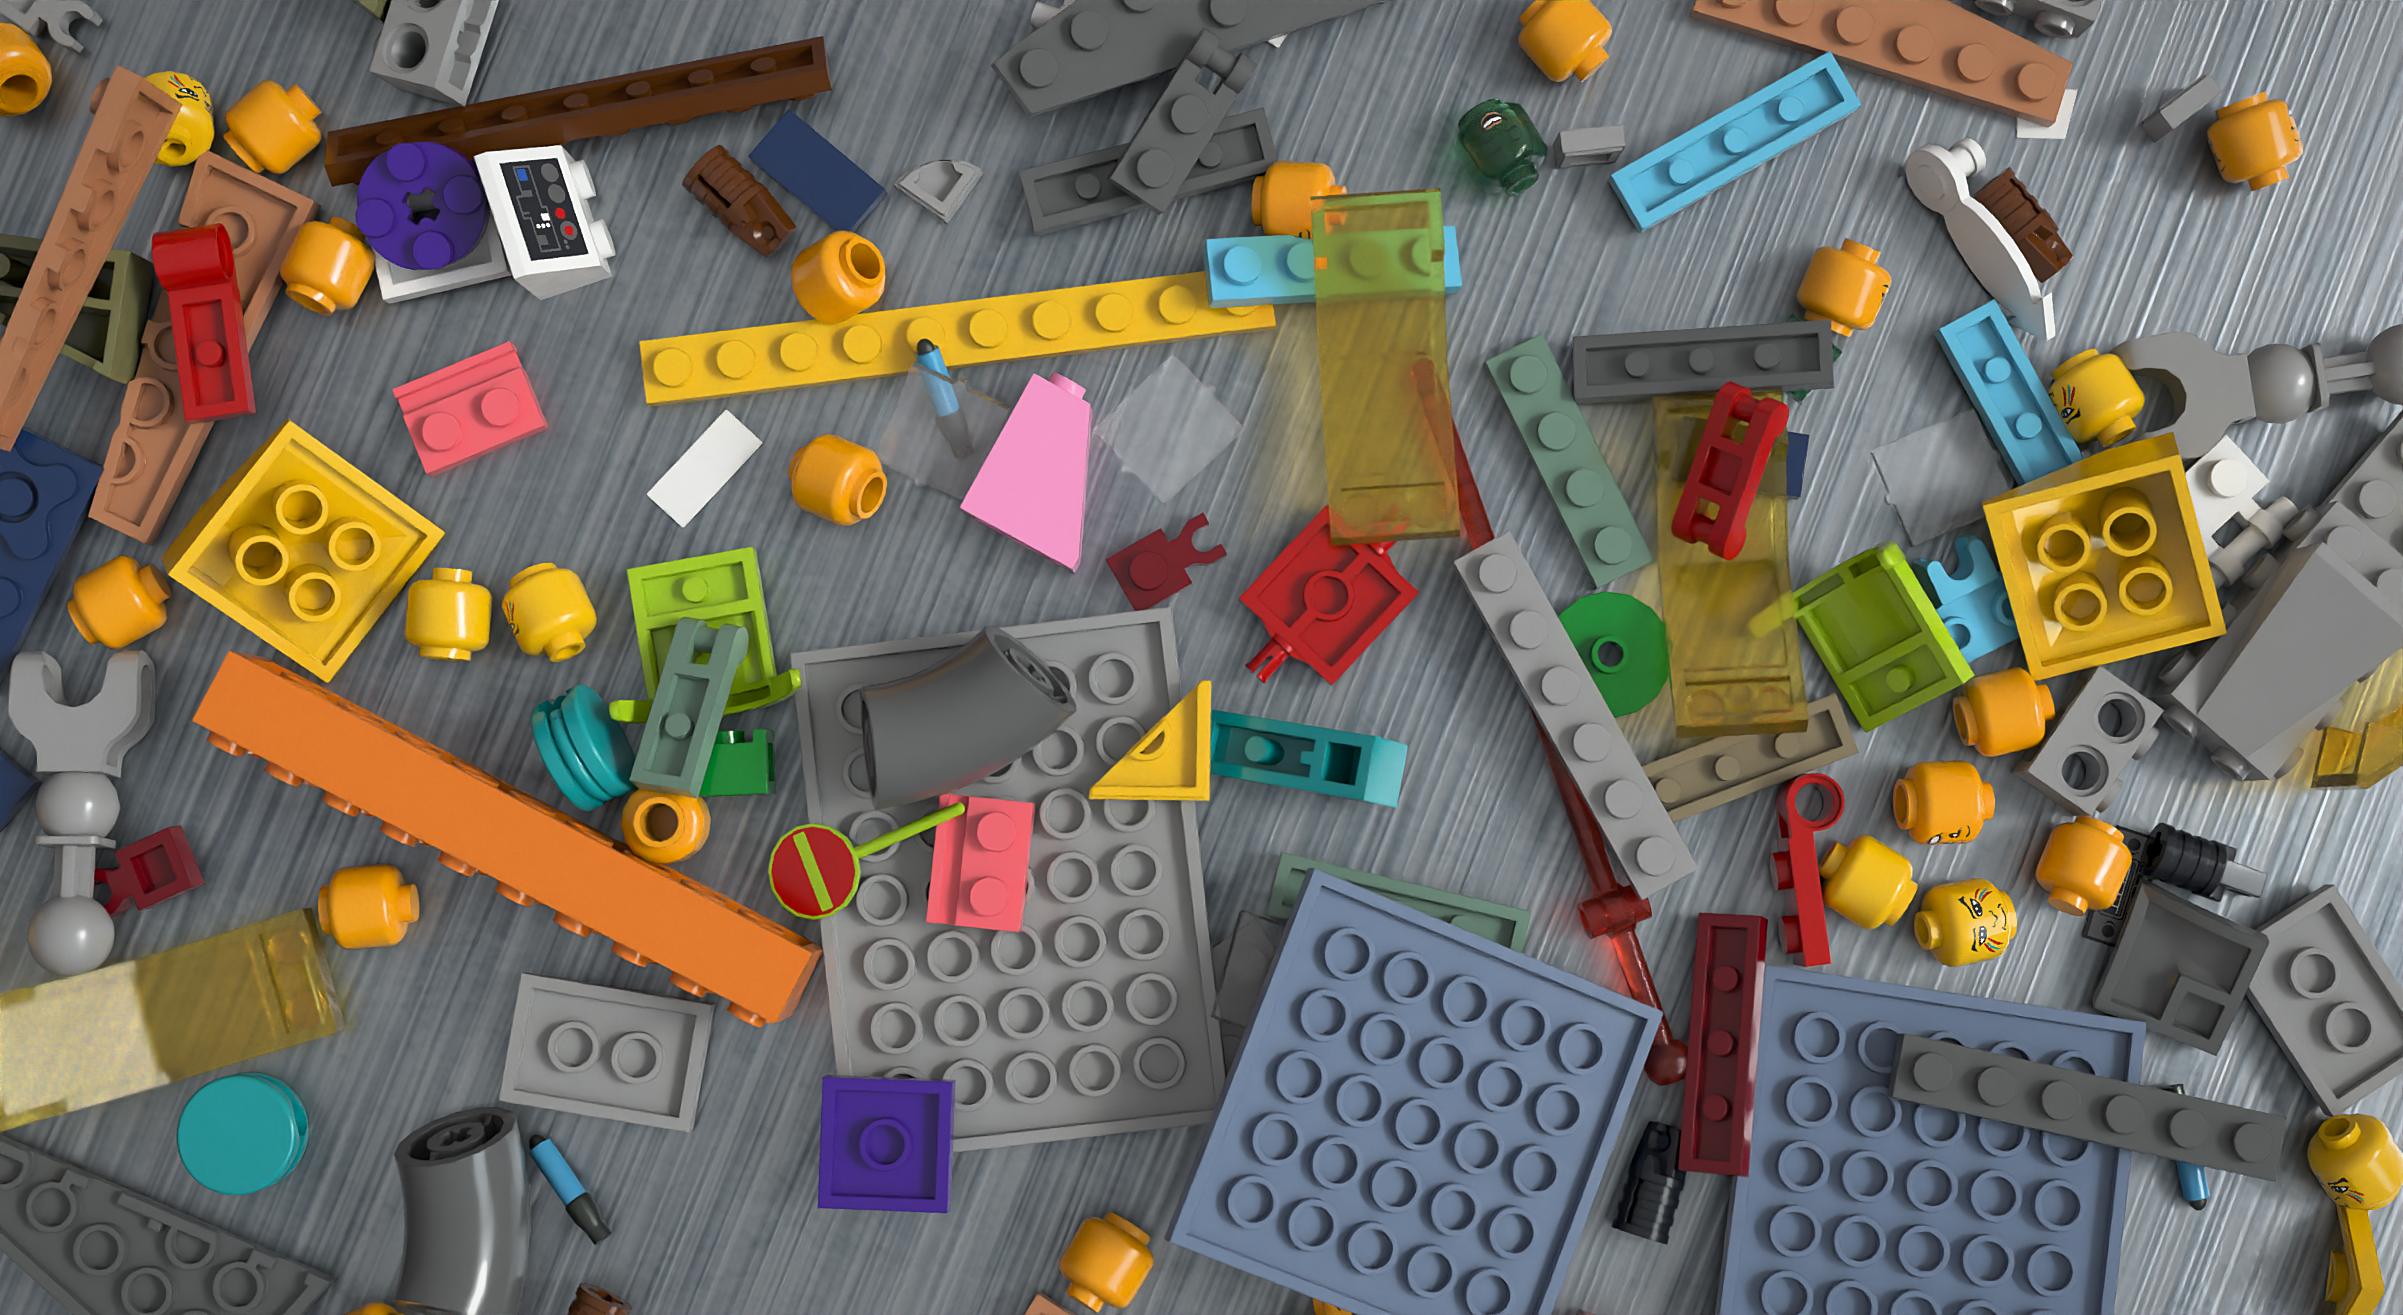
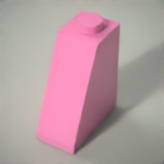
M1055 372L1052 373L1049 380L1034 373L959 508L970 518L1075 574L1081 564L1092 409L1090 403L1082 400L1086 390L1077 383Z

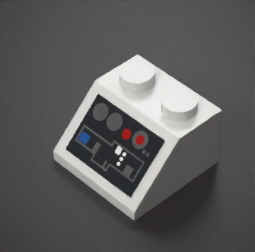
M561 145L492 151L474 156L513 277L517 282L539 300H543L612 277L606 258L616 255L615 248L604 220L601 219L595 222L593 220L587 199L596 196V192L584 160L574 162V159Z

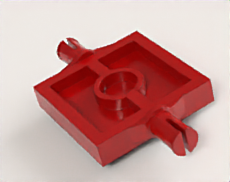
M1325 506L1239 597L1238 600L1262 621L1268 636L1271 638L1249 663L1245 664V667L1253 674L1268 657H1272L1270 662L1256 675L1262 683L1265 684L1269 677L1290 656L1295 660L1308 664L1322 679L1332 686L1417 596L1419 592L1396 571L1387 554L1394 544L1413 527L1404 518L1389 535L1385 534L1401 517L1402 514L1392 508L1391 512L1367 535L1364 532L1349 527L1329 507Z

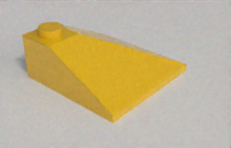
M287 418L199 508L162 555L161 560L167 574L311 673L329 683L441 540L445 532Z
M2173 432L2104 450L1982 502L2030 675L2034 681L2227 634L2181 456Z

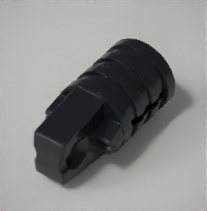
M2163 822L2157 824L2149 834L2140 859V871L2143 877L2152 880L2158 879L2167 884H2175L2176 887L2191 890L2195 895L2216 902H2221L2225 890L2242 896L2260 898L2267 879V873L2234 862L2237 848L2215 840L2209 841L2200 836H2192L2191 833L2176 830L2174 826Z
M1648 1122L1628 1167V1177L1622 1188L1623 1194L1621 1201L1619 1200L1617 1205L1618 1211L1616 1218L1613 1219L1612 1228L1655 1242L1668 1244L1670 1237L1668 1234L1675 1220V1210L1678 1209L1679 1196L1684 1189L1686 1172L1678 1170L1681 1129L1660 1122Z

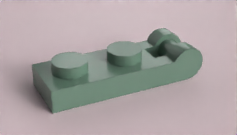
M690 617L680 619L675 628L629 779L635 786L640 789L698 799L737 666L742 663L747 654L749 635L746 627L724 624L720 629L707 627L706 622L702 619ZM703 652L711 653L707 666L695 664L697 657L701 656Z

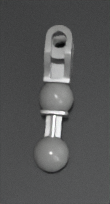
M2403 324L2389 327L2380 332L2364 352L2323 357L2319 343L2310 344L2301 350L2288 344L2270 343L2256 348L2248 356L2247 353L2224 355L2215 351L2202 338L2186 331H2174L2132 339L2110 350V354L2118 355L2122 359L2132 376L2155 377L2165 384L2174 400L2173 416L2165 428L2142 433L2127 444L2173 432L2182 464L2191 462L2208 453L2221 441L2227 427L2230 425L2244 423L2254 417L2266 423L2284 424L2300 418L2306 411L2307 413L2317 412L2328 407L2329 395L2371 389L2381 399L2392 404L2403 405Z
M26 650L19 653L12 663L8 716L18 732L30 740L36 749L37 772L49 775L47 780L40 786L34 803L38 824L47 836H35V845L55 849L53 898L41 905L32 916L28 927L27 941L29 950L36 962L45 970L59 976H80L93 971L106 960L113 947L115 934L112 919L107 910L93 899L95 850L116 849V841L105 838L115 827L121 809L117 790L108 778H121L124 755L129 748L144 738L155 721V667L150 657L143 650H127L114 654L108 660L101 692L89 703L75 707L65 699L62 669L52 656L42 650Z

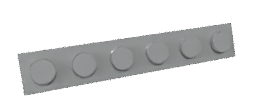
M1508 531L1453 561V568L1638 900H1644L1698 870L1695 861L1511 532Z

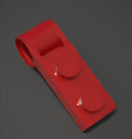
M222 223L154 233L151 242L152 258L157 278L161 286L168 292L185 421L196 424L255 415L256 408L240 291L238 289L233 249L226 228Z
M1820 773L1796 776L1784 781L1779 787L1775 798V808L1780 838H1777L1778 852L1770 853L1772 882L1776 891L1784 890L1787 916H1780L1778 921L1782 950L1785 955L1793 954L1794 965L1803 967L1831 964L1813 832L1832 827L1840 819L1845 805L1844 794L1839 784L1831 777ZM1806 784L1815 786L1821 792L1824 800L1821 814L1812 821H1808L1800 816L1795 806L1796 794Z

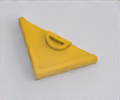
M1201 680L1191 692L1089 789V799L1210 801L1212 681Z
M2336 1204L2344 1244L2343 1252L2331 1251L2325 1301L2336 1302L2335 1315H2372L2385 1289L2368 1211L2340 1207Z

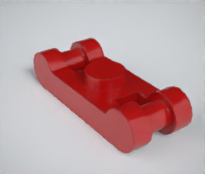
M1732 381L1726 382L1720 388L1712 405L1672 521L1671 532L1674 537L1690 544L1701 541L1708 545L1710 553L1727 561H1731L1738 556L1746 540L1745 523L1773 443L1783 432L1788 422L1789 407L1787 404L1770 397L1758 400L1752 397L1750 389ZM1741 420L1749 423L1743 441L1733 437L1736 426ZM1710 502L1720 506L1715 520L1710 518L1707 510Z

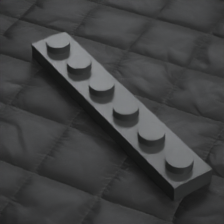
M1906 1033L1898 1034L1887 1097L2274 1182H2276L2287 1121V1117Z

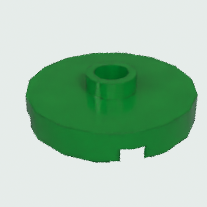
M1604 591L1579 598L1559 614L1558 618L1614 718L1636 713L1658 696L1669 677L1673 651L1666 626L1650 606L1628 594ZM1604 643H1612L1619 649L1620 659L1613 667L1605 666L1598 658V650Z

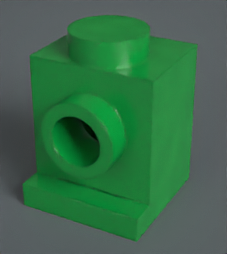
M753 729V742H745L744 731H718L698 797L776 794L774 731L769 729Z

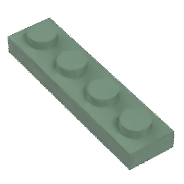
M1543 334L1486 360L1483 366L1594 590L1655 561Z
M1283 852L1280 854L1267 915L1288 920L1308 868H1316L1520 953L1523 952L1532 911Z

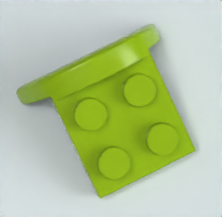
M1892 540L1874 545L1813 579L1748 623L1743 630L1746 639L1749 642L1755 643L1791 621L1798 619L1865 733L1964 684L1975 676L1906 562L1905 555L1897 543Z
M754 547L627 569L648 700H616L610 702L609 712L612 719L629 724L646 725L675 628L683 617L702 619L706 622L707 627L720 629L724 624L746 627L748 631L749 646L747 654L742 663L737 666L722 717L754 711L788 699L801 687L799 669H789L780 675H777L757 552ZM703 652L701 656L697 657L695 664L707 666L711 653Z

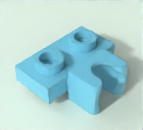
M1963 535L1954 541V548L1959 562L1956 571L1951 575H1947L1943 566L1938 561H1928L1920 557L1913 561L1912 568L1930 602L1933 603V607L1966 662L1970 663L2020 636L2001 570L1997 572L1988 550L1980 538L1975 535Z

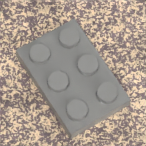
M2334 884L2323 885L2255 929L2267 935L2269 945L2248 987L2246 995L2324 1115L2332 1117L2340 1114L2403 1073V989Z
M529 972L521 973L498 1101L689 1133L693 1131L715 1004Z

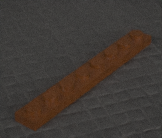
M820 36L465 105V107L458 106L329 131L324 167L332 187L350 183L359 185L364 172L377 156L399 143H440L459 151L469 160H474V156L485 152L563 146L572 140L598 135L616 137L629 132L631 129L660 123L678 125L691 120L693 117L722 111L740 113L753 108L755 105L784 99L802 101L815 96L817 93L832 90L829 57L824 37Z

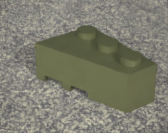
M0 233L1 325L6 327L8 325L43 239ZM111 249L60 353L106 377L128 385L129 380H134L141 358L143 344L141 341L145 331L154 264L131 251Z

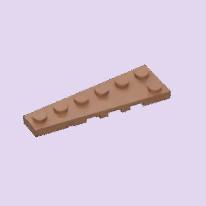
M1694 0L1689 16L1818 57L1831 51L1837 63L2048 128L2056 122L2073 66L2072 62L1948 0Z
M116 65L111 78H105L98 84L92 95L90 112L95 117L6 330L0 339L1 450L11 451L183 105L140 75L119 65Z
M207 150L204 154L197 157L177 224L181 225L180 229L222 223L226 228L234 254L247 350L249 353L284 282L280 275L281 262L299 228L304 223L314 221L321 205L310 198ZM163 287L153 320H148L141 341V343L145 344L135 379L129 380L120 410L121 420L113 433L103 465L105 470L99 479L88 517L151 546H154L215 422L209 421L192 424L185 421L168 292Z

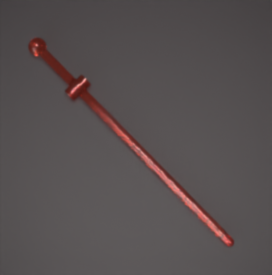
M1420 360L1411 370L1412 378L1472 548L1475 550L1495 539V535L1436 368L1432 362ZM1527 700L1594 889L1593 898L1577 904L1579 918L1584 931L1590 939L1606 934L1612 940L1632 999L1663 1011L1635 932L1638 922L1652 917L1648 897L1644 900H1638L1631 885L1623 887L1618 883L1599 828ZM1664 1013L1644 1064L1645 1073L1657 1086L1669 1085L1686 1077L1688 1046L1679 1039H1673Z

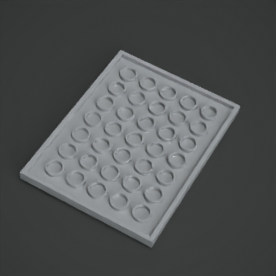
M1165 607L1000 627L999 629L1011 635L1034 653L1057 676L1076 703V712L1048 738L1018 760L984 779L947 793L1036 803L1022 932L926 922L936 826L858 859L861 873L858 889L850 903L834 916L819 919L836 1073L843 1076L956 1080L953 1153L1209 1124L1227 1078L1195 801L1089 799V789L1183 699L1172 608ZM981 630L790 653L792 669H799L801 677V687L795 693V703L809 824L818 823L832 826L848 837L853 847H856L938 811L940 796L908 805L879 810L874 809L868 785L863 748L860 709L861 688L904 678L929 668L952 655Z

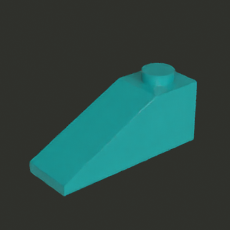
M1211 709L1210 774L1397 808L1408 748L1407 744L1372 735Z

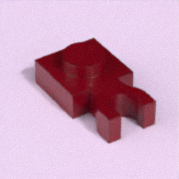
M1204 513L1189 520L1183 527L1180 535L1171 542L1167 540L1160 528L1106 559L1134 611L1149 610L1193 585L1185 571L1191 566H1208L1227 557L1222 544L1217 545L1208 552H1200L1192 545L1193 535L1197 531L1209 526Z
M181 825L167 827L115 851L120 868L107 867L94 871V886L105 882L111 889V899L103 906L111 918L126 912L134 901L138 911L146 910L205 884Z

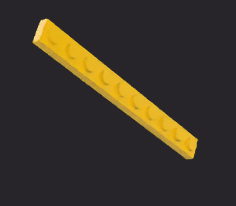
M1205 271L862 313L839 324L823 323L818 319L645 340L639 341L646 404L650 407L921 374L914 354L917 352V343L925 338L929 339L934 345H938L947 370L1275 330L1276 323L1273 305L1209 308Z

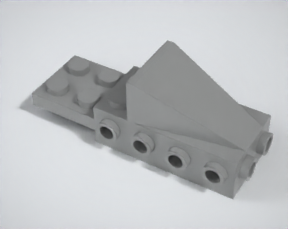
M2403 410L2320 506L2313 508L2311 505H2307L2290 520L2282 532L2286 536L2284 541L2272 555L2269 553L2264 554L2247 570L2241 579L2245 586L2230 603L2224 601L2220 604L2227 634L2197 641L2189 651L2183 649L2177 653L2160 672L2159 678L2162 682L2148 697L2164 710L2162 717L2173 729L2189 739L2196 738L2213 753L2211 756L2212 761L2223 772L2237 781L2270 780L2273 776L2276 779H2280L2285 776L2303 756L2304 750L2299 745L2314 728L2318 731L2324 729L2341 713L2345 702L2340 697L2356 680L2361 683L2368 679L2386 659L2403 648Z

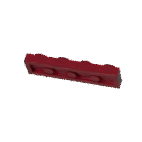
M1717 913L1698 914L1678 1170L1749 1178L1768 919L1762 916Z

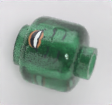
M1494 98L1476 105L1462 116L1458 122L1457 127L1460 131L1455 137L1453 149L1474 185L1482 193L1496 194L1505 192L1508 197H1513L1527 191L1539 180L1540 175L1537 170L1546 159L1548 147L1529 115L1520 104L1513 102L1502 103L1500 99Z

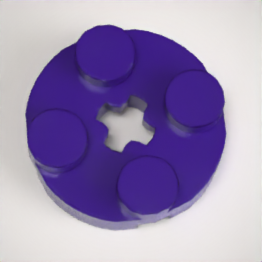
M399 143L371 162L360 180L357 191L355 217L360 231L366 235L370 245L383 258L406 269H441L466 258L479 245L489 223V201H486V192L476 166L459 151L440 143ZM428 188L435 193L432 204L440 209V212L435 220L424 217L417 223L410 217L412 208L407 204V200L411 193L421 195Z

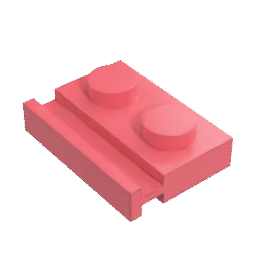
M508 341L392 389L395 398L399 401L404 414V421L427 475L433 477L549 429L527 373L523 369L517 355L516 346L512 342Z
M954 794L940 795L938 810L956 802H961L965 806V810L961 815L936 825L926 922L1022 932L1036 803Z

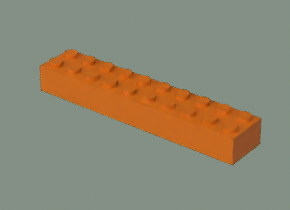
M228 651L192 719L193 722L211 730L206 740L214 746L238 757H243L244 753L259 759L265 758L268 762L264 771L296 787H300L304 783L314 788L320 787L326 790L321 800L348 815L358 817L359 813L384 820L379 830L401 843L415 847L418 842L428 847L432 845L442 850L437 860L443 865L469 877H473L474 873L492 876L499 880L495 891L506 898L527 907H531L532 903H536L542 906L545 904L557 910L553 921L562 927L584 937H588L591 932L596 935L603 934L615 940L611 951L618 956L642 967H646L649 962L655 965L659 963L673 971L669 978L671 983L699 997H704L706 992L719 994L731 1001L727 1008L729 1013L754 1026L762 1028L764 1022L776 1024L792 1017L823 957L822 945L666 864L650 863L633 853L627 844L269 658Z

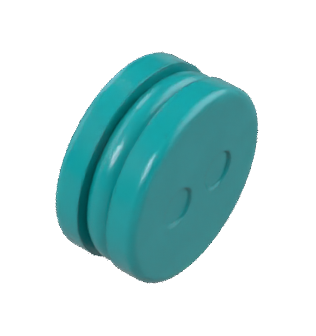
M578 684L566 690L567 696L561 695L555 700L548 699L535 706L531 712V729L540 757L559 790L575 807L585 812H591L605 805L608 800L614 797H621L635 789L636 786L629 781L635 759L619 722L611 718L608 705L593 689L586 685Z
M242 1072L215 1079L202 1086L190 1097L179 1117L176 1133L177 1148L186 1170L202 1186L220 1194L246 1195L271 1187L291 1174L301 1161L306 1150L309 1123L300 1098L286 1083L268 1074Z

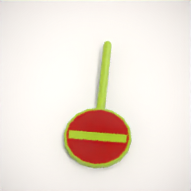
M956 802L856 847H853L848 837L832 826L818 823L797 826L780 838L771 853L768 869L771 890L780 904L795 916L812 920L834 916L848 906L858 889L861 873L858 859L959 816L964 812L965 806L961 802Z

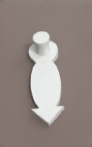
M1963 138L1953 144L1949 151L1939 145L1927 144L1911 153L1906 161L1905 172L1908 184L1914 195L1923 205L1944 215L1947 229L1971 271L1985 289L2004 308L2015 315L2008 323L2045 341L2055 336L2052 292L2044 298L2041 297L2037 280L2013 239L1982 204L1969 196L1966 177L1975 176L1986 166V157L1982 148L1974 140Z

